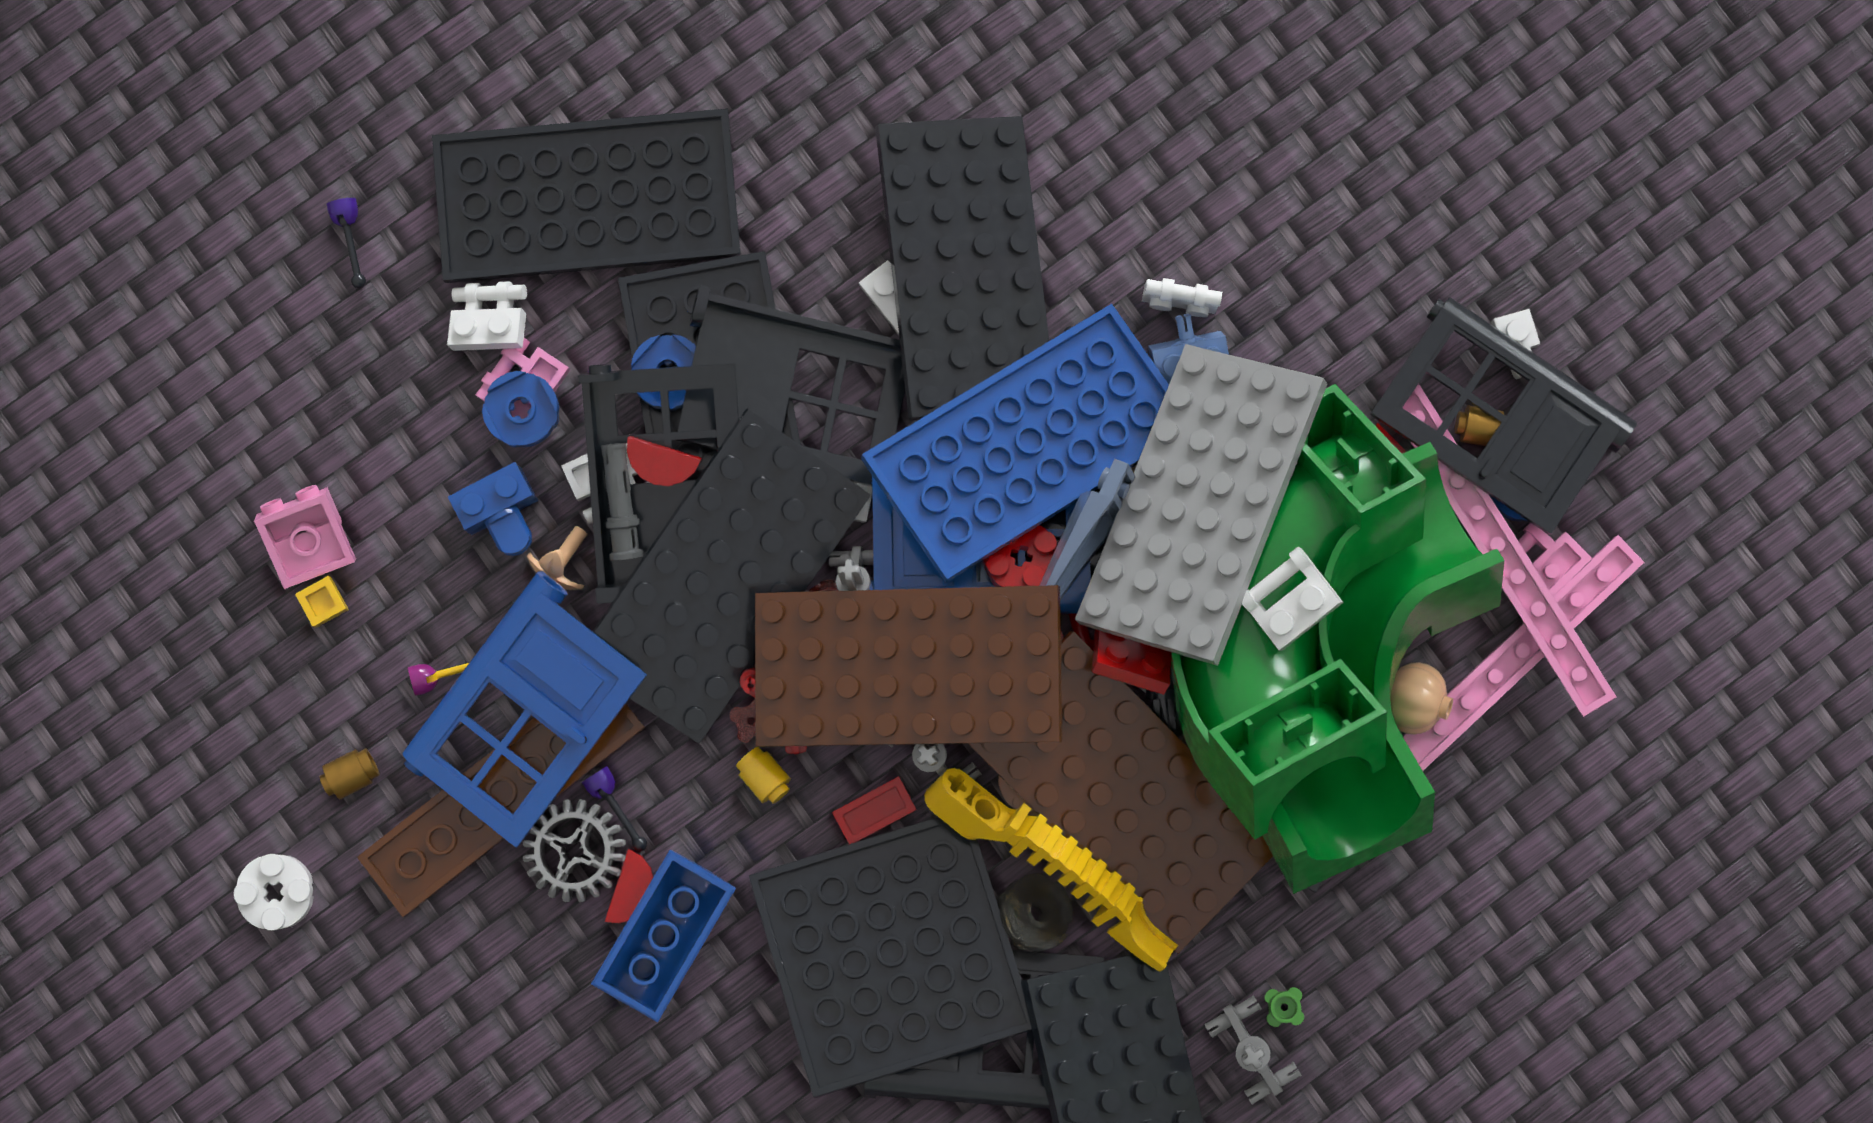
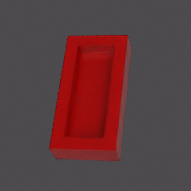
M898 776L832 813L849 844H852L917 809Z

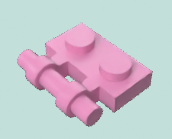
M524 338L523 348L503 349L501 351L502 358L491 373L486 372L481 380L483 385L475 395L485 402L490 385L500 376L509 373L514 365L521 367L522 372L534 374L546 380L554 392L565 379L570 369L539 347H537L530 359L523 355V352L530 344ZM517 400L514 402L516 409L511 412L512 417L520 416L524 419L528 416L527 411L531 409L530 402L523 404L521 400Z
M1530 523L1523 530L1525 534L1518 539L1526 553L1535 544L1544 551L1532 564L1553 596L1592 559L1567 532L1562 533L1554 541L1547 533Z

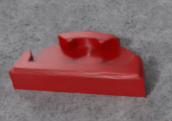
M632 436L628 437L627 455L631 467L640 478L653 485L671 486L685 481L696 471L702 458Z
M631 849L627 851L626 859L623 863L604 922L623 923L628 921L653 879L652 869L644 857Z

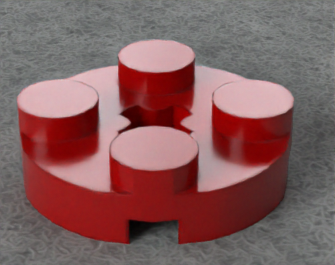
M1039 525L984 559V569L990 577L992 584L995 587L1039 586L1056 550V537ZM1024 550L1032 560L1031 562L1025 561L1022 566L1015 565V558L1011 557V555Z

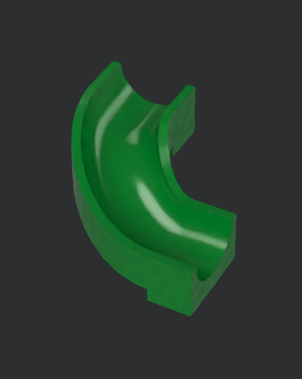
M1336 384L1325 389L1249 584V590L1290 558V552L1300 547L1340 597L1345 586L1360 572L1423 539L1426 478ZM1299 570L1261 600L1260 603L1267 611L1306 580L1307 577ZM1241 605L1218 666L1171 652L1176 709L1187 745L1197 766L1212 788L1254 840L1268 833L1271 817L1287 793L1318 768L1346 757H1358L1372 774L1385 767L1387 711L1341 659L1336 662L1333 661L1328 643V635L1334 610L1284 650L1279 651L1251 613Z
M1431 442L1403 453L1406 459L1426 478L1423 539L1360 572L1350 580L1340 595L1343 603L1334 609L1328 635V643L1333 661L1336 662L1341 659L1387 711L1386 764L1384 768L1372 774L1358 757H1346L1332 761L1307 775L1279 803L1271 817L1268 833L1264 834L1263 838L1293 894L1431 833L1433 830L1435 791L1394 721L1390 702L1393 683L1405 652L1423 630L1427 629L1430 635L1433 636L1500 606L1505 560L1498 549L1482 554L1464 532L1446 495L1439 472L1437 452Z

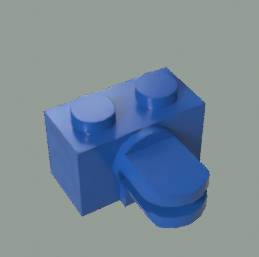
M516 462L448 496L464 530L469 534L473 535L487 528L497 548L508 556H518L529 549L532 544V534L520 510L537 502L538 499L522 468Z

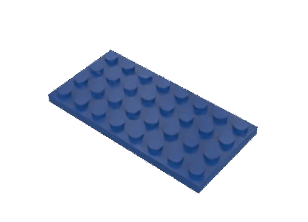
M1110 304L863 453L861 460L939 575L947 583L1076 503L1081 493L1097 490L1099 478L1106 467H1111L1114 458L1128 463L1131 468L1137 465L1169 384L1115 307Z

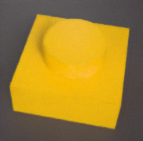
M330 576L295 594L314 628L349 610Z

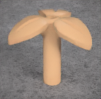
M575 526L559 550L545 554L539 561L530 552L527 555V559L536 573L543 571L564 589L582 590L584 585L571 582L564 576V567L586 538L587 533L582 528Z

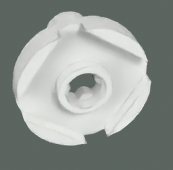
M268 854L254 859L242 870L237 886L234 889V899L243 917L258 928L279 930L292 927L308 914L313 904L312 876L306 866L296 858L286 855ZM280 882L283 885L280 891L284 896L281 901L277 899L269 901L266 897L268 894L266 889L268 884L276 885Z

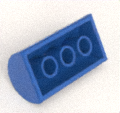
M669 850L591 985L658 1022L736 887L673 850Z

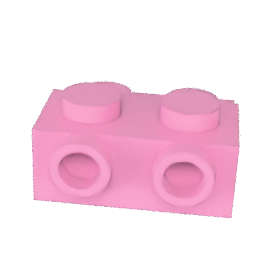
M317 485L308 486L295 493L297 499L283 504L281 498L269 501L260 506L262 512L258 513L255 517L256 527L284 589L354 563L356 560L342 528L341 517L328 487L319 490Z

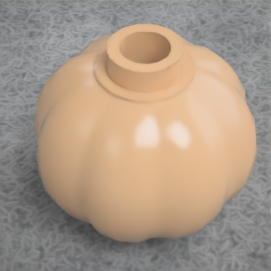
M1417 662L1404 665L1397 671L1390 702L1394 721L1399 731L1412 735L1422 734L1430 730L1440 718L1448 719L1453 706V698L1447 696L1445 680L1438 670L1428 664Z

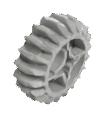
M568 799L563 801L564 812L560 813L559 808L555 804L549 805V812L552 818L548 819L546 815L542 814L538 820L543 825L542 828L539 829L533 826L530 830L531 834L537 835L536 840L523 841L524 847L534 848V854L523 856V861H535L537 865L527 871L528 876L533 877L541 873L543 877L537 881L536 887L542 889L548 883H551L552 885L548 892V896L551 898H555L560 889H563L562 899L564 902H570L573 891H576L579 902L586 901L585 889H589L593 897L600 896L597 883L600 882L604 887L611 888L613 884L606 877L607 873L609 872L615 876H620L621 874L619 868L612 866L613 861H625L626 859L624 854H615V847L625 846L626 840H613L612 835L622 830L621 826L614 825L610 828L606 826L612 820L613 815L607 812L600 819L597 818L601 806L598 804H594L589 813H587L586 800L582 799L578 801L576 811H573L571 800ZM583 819L580 828H577L575 833L569 838H563L551 833L557 825L566 820ZM593 826L597 828L603 838L605 847L604 859L592 852L589 847V839L592 835L590 832ZM579 840L582 844L580 849H583V854L590 857L591 860L586 857H574L570 861L567 857L570 853H566V847L560 845L558 841L563 844H576ZM546 843L555 848L560 855L556 875L550 870L546 862ZM581 863L598 869L592 877L579 883L566 882L568 875Z

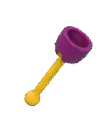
M469 663L435 671L434 668L427 664L408 667L415 696L432 691L436 687L439 678L462 673Z

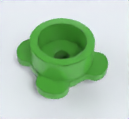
M1291 987L1288 991L1281 992L1270 989L1266 992L1264 999L1269 1007V1014L1266 1017L1269 1025L1278 1027L1281 1023L1299 1025L1303 1022L1304 1014L1301 1012L1300 1003L1302 992L1298 988ZM1283 1003H1286L1288 1005V1009L1286 1011H1283L1281 1009V1005Z

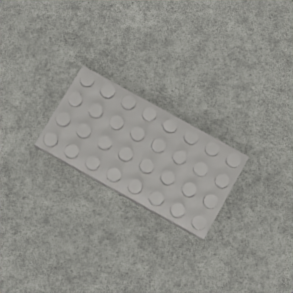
M1185 344L1135 468V478L1132 483H1129V491L1122 501L1123 504L1117 513L1075 620L1080 625L1218 666L1241 608L1246 590H1248L1327 387L1325 379Z

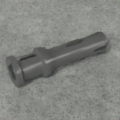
M626 443L602 445L601 450L610 517L607 518L605 525L606 528L610 529L613 551L609 554L610 560H626L643 557L644 553L643 550L639 549L637 526L640 524V519L637 518V514H633Z

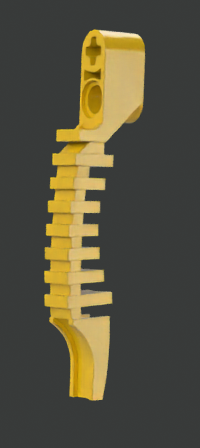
M956 768L947 769L926 790L924 796L927 807L961 836L970 840L980 838L1008 842L1012 846L1009 852L1015 857L1019 856L1029 847L1033 850L1027 859L1030 864L1035 866L1044 858L1048 863L1043 871L1049 876L1059 869L1063 872L1058 879L1061 885L1065 887L1072 881L1077 883L1071 892L1075 898L1079 899L1087 892L1090 894L1082 905L1088 913L1101 905L1091 920L1097 927L1116 916L1121 921L1109 928L1107 933L1132 954L1160 972L1166 968V963L1178 945L1149 920L1144 911L1143 898L1138 897L1134 893L1136 888L1130 883L1123 884L1120 881L1122 876L1116 871L1110 873L1106 869L1107 864L1102 859L1098 861L1091 857L1093 853L1085 847L1082 850L1076 846L1078 841L1072 836L1069 838L1064 837L1061 834L1063 830L1057 825L1054 827L1049 826L1046 823L1048 819L1041 813L1038 816L1028 815L1031 808L1025 803L1018 809L1008 808L969 775Z

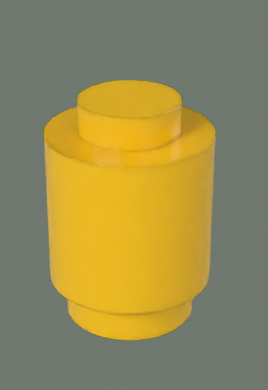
M756 747L736 764L737 769L740 771L739 777L761 803L770 800L774 804L789 792L790 788L787 784L791 778L768 751L763 752L760 747Z

